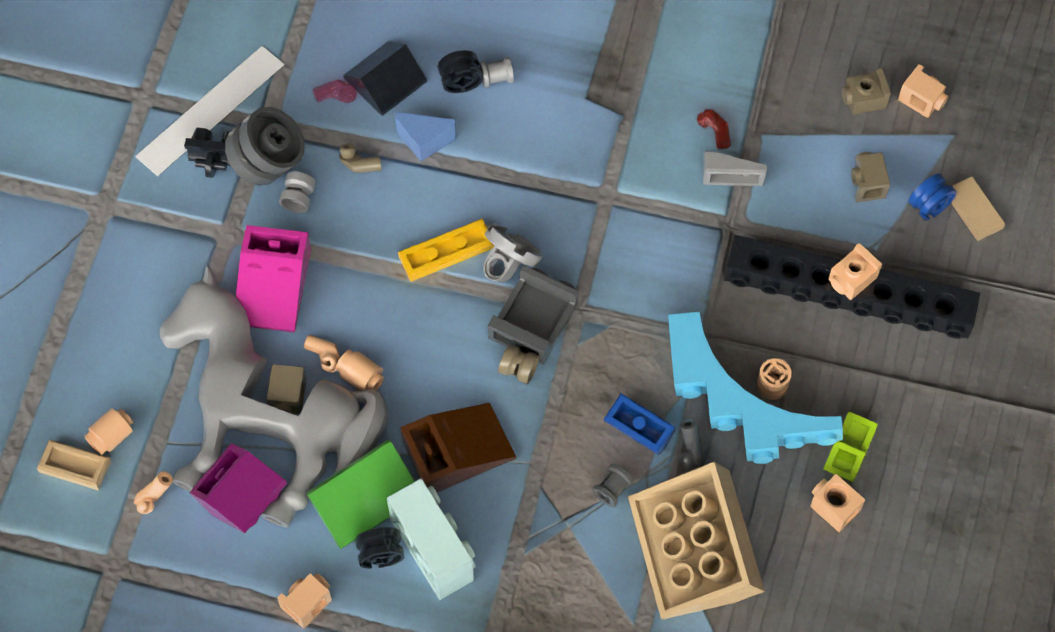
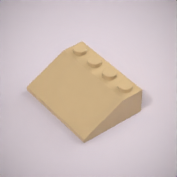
M712 462L628 496L661 619L664 620L736 603L765 592L731 474L727 468Z

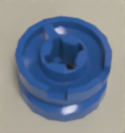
M940 173L929 177L920 184L908 200L914 209L918 208L920 210L919 214L925 221L930 219L929 215L936 217L945 210L957 195V191L951 185L947 186L945 184L946 179Z

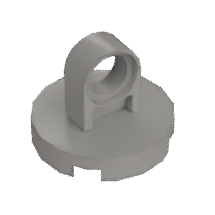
M491 223L484 234L494 245L483 264V271L488 279L496 282H506L511 279L521 263L537 267L543 255H540L541 251L519 234L516 236L510 233L505 234L508 229L507 227ZM501 259L504 262L505 269L500 276H496L493 266L496 261Z

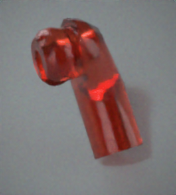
M705 109L704 112L699 113L697 122L702 128L710 126L714 130L716 147L718 149L729 148L731 141L728 122L714 109Z

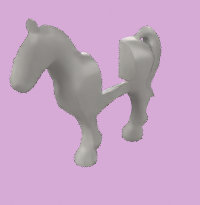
M206 266L203 279L192 284L187 289L175 311L161 324L159 330L160 338L167 348L179 349L195 340L209 339V356L201 374L198 395L204 421L203 444L194 460L189 465L178 469L173 477V483L190 492L222 455L224 436L229 429L267 435L286 441L296 451V465L292 479L284 490L280 492L278 498L271 502L260 516L275 525L288 528L295 512L305 509L309 498L306 492L311 490L325 474L327 467L326 453L336 451L337 465L335 473L374 449L384 432L388 421V407L383 395L377 390L349 391L335 382L322 379L312 389L299 416L250 399L268 360L254 350L250 335V324L245 309L231 292L216 284L215 276L209 266ZM359 401L366 404L363 409H361Z

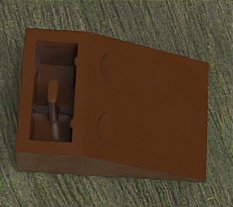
M490 403L431 414L400 427L402 443L419 479L423 480L427 488L433 486L437 493L516 459V455Z

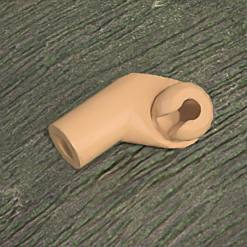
M309 334L305 340L304 349L319 354L323 370L331 373L336 372L337 362L341 358L336 344Z
M160 472L152 482L136 494L134 503L137 505L138 512L147 514L154 510L155 505L153 502L157 501L173 482L170 473Z

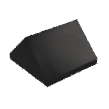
M395 42L385 43L343 75V78L381 116L427 82L425 75L407 45Z

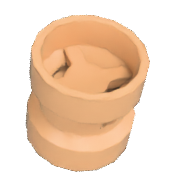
M775 358L764 362L757 379L758 392L769 400L782 398L786 394L791 380L792 371L790 366L785 361Z

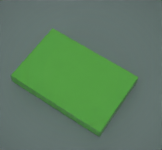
M386 440L306 492L335 543L342 549L354 541L357 535L371 530L389 518L387 497L415 481L392 442Z

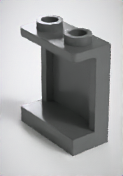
M523 266L520 270V279L498 317L493 315L488 324V339L505 347L513 344L518 346L524 353H535L540 356L539 363L544 365L578 305L579 292L566 281L558 282L548 277L544 271L538 268L531 269Z

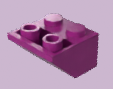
M231 443L189 493L213 517L246 533L250 527L257 523L259 516L268 505L278 498L287 482L249 451Z

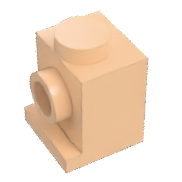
M918 64L903 83L898 100L929 118L935 109L940 111L949 96L944 93L946 86L941 84L937 78L923 73L924 67Z
M859 243L852 252L831 269L829 280L832 287L839 294H845L852 300L877 279L882 263Z
M310 573L304 580L300 578L290 587L287 597L281 593L277 599L280 608L305 629L332 601L330 591L328 590L331 586L320 574L316 573L313 576Z

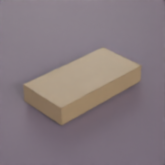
M972 176L952 186L957 191V195L951 204L977 241L1004 228V221Z
M49 440L37 470L39 473L99 490L111 460L109 457Z

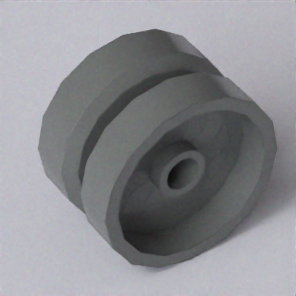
M263 107L254 111L229 132L225 140V153L230 166L245 181L259 186L269 185L301 161L304 154V138L293 118L282 110L273 107Z

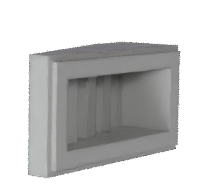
M705 151L703 159V184L764 185L767 171L766 165L718 152Z

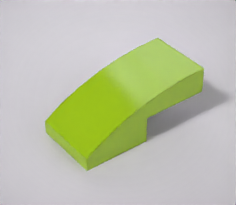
M848 411L842 425L843 439L833 445L823 470L854 482L878 424Z

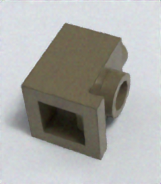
M882 68L876 69L874 73L848 77L845 87L841 89L842 100L845 105H849L852 115L886 109L891 94Z
M863 152L856 155L855 168L851 169L852 183L854 186H858L855 194L856 203L886 199L890 181L882 152L873 154L871 152Z

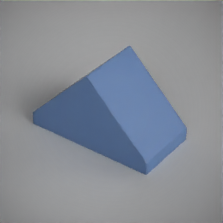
M396 112L395 114L396 132L420 161H423L456 139L455 119Z

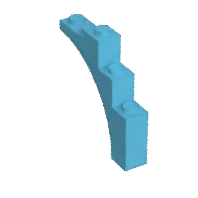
M700 312L668 315L676 397L682 396L692 399L701 396V394H707L711 429L717 428L721 431H730L737 426H743L747 461L766 464L773 461V459H779L778 446H785L789 449L800 448L804 444L809 443L828 446L843 439L841 416L815 417L792 413L767 404L744 390L726 373L713 355L704 335Z

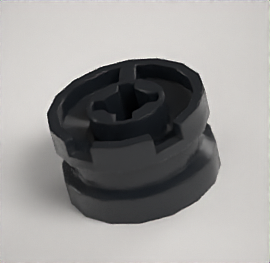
M455 51L444 56L438 62L437 67L442 77L443 88L449 93L456 94L471 91L482 83L483 75L479 67L478 57L472 51Z
M375 528L362 532L355 538L356 548L360 551L358 555L359 565L362 568L371 569V564L378 565L379 568L389 567L401 562L405 558L403 547L399 545L401 535L400 530L397 528Z

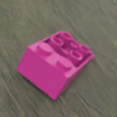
M246 225L240 253L236 298L246 311L250 327L295 332L311 253L308 232Z

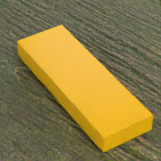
M483 218L399 251L398 257L410 282L492 250L494 245L484 235L487 226Z

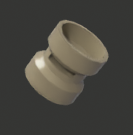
M509 344L501 358L498 373L505 376H516L518 381L528 385L537 369L540 356L532 352L524 353L518 346Z

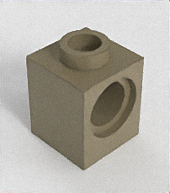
M272 364L266 399L269 406L291 414L301 413L307 381L304 367Z

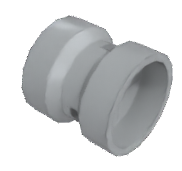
M289 172L284 182L286 190L282 191L279 204L291 212L305 213L309 209L311 202L309 195L314 192L316 180L303 172Z

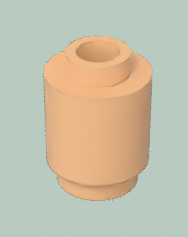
M349 349L337 362L335 369L340 373V377L359 391L378 390L384 381V376H382L383 368L359 351L354 352Z
M111 408L88 428L89 432L84 438L98 454L103 455L106 451L111 452L133 432L130 427L133 421L121 408L118 411Z

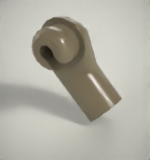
M350 143L343 144L340 147L341 154L339 159L341 163L354 173L381 171L380 156L363 158L356 152L355 145Z

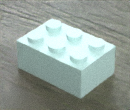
M419 479L387 497L390 521L395 528L400 530L403 542L439 600L474 581L473 569L476 566L472 558L475 557V554L466 539L460 541L455 532L458 530V527L449 512L443 514L438 505L441 503V500L433 486L427 488L423 480Z

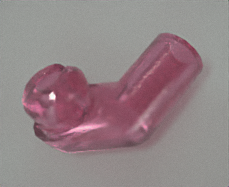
M339 79L312 89L317 103L329 98L343 103H351L357 95L354 86Z

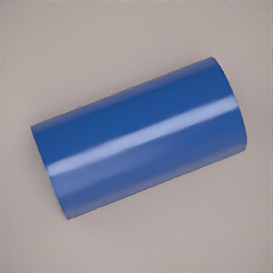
M622 393L604 418V422L657 455L663 452L675 432V426Z

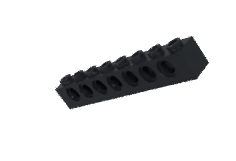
M739 235L734 236L724 281L731 282L734 286H749L761 289L764 293L771 295L782 294L791 296L794 300L800 302L812 301L820 303L829 309L841 308L853 311L858 316L883 318L891 324H908L921 331L933 330L945 333L948 337L954 339H968L974 327L980 298L979 292L880 269L877 279L850 300L845 294H839L832 287L829 280L831 269L841 261L840 259ZM753 265H761L765 270H757ZM791 272L796 277L789 278L786 277L783 273ZM815 279H821V280H823L826 284H825V285H819V284L815 283L813 280H815ZM875 294H883L887 299H879ZM906 301H913L918 307H911ZM937 308L945 309L949 314H941L937 311Z

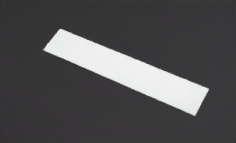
M261 46L135 157L156 176H159L187 151L184 147L185 139L192 138L197 127L211 130L285 64Z

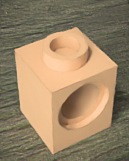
M835 474L829 481L824 478L816 485L812 491L814 497L810 507L840 532L861 511L865 499L841 477ZM828 497H838L843 504L835 506L828 501Z

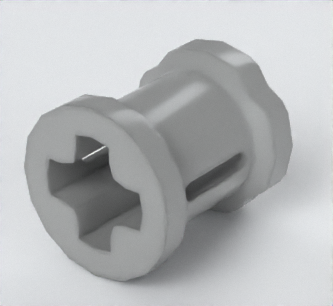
M504 57L503 61L492 63L479 62L484 88L497 82L507 81L508 83H514L513 69L509 57Z

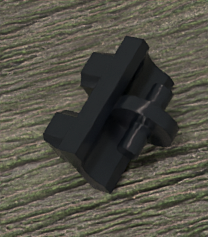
M197 127L192 138L185 139L184 147L187 149L188 161H195V167L205 168L206 177L213 178L216 170L226 171L227 165L230 166L225 153V140L230 131L223 132L221 142L212 141V131Z

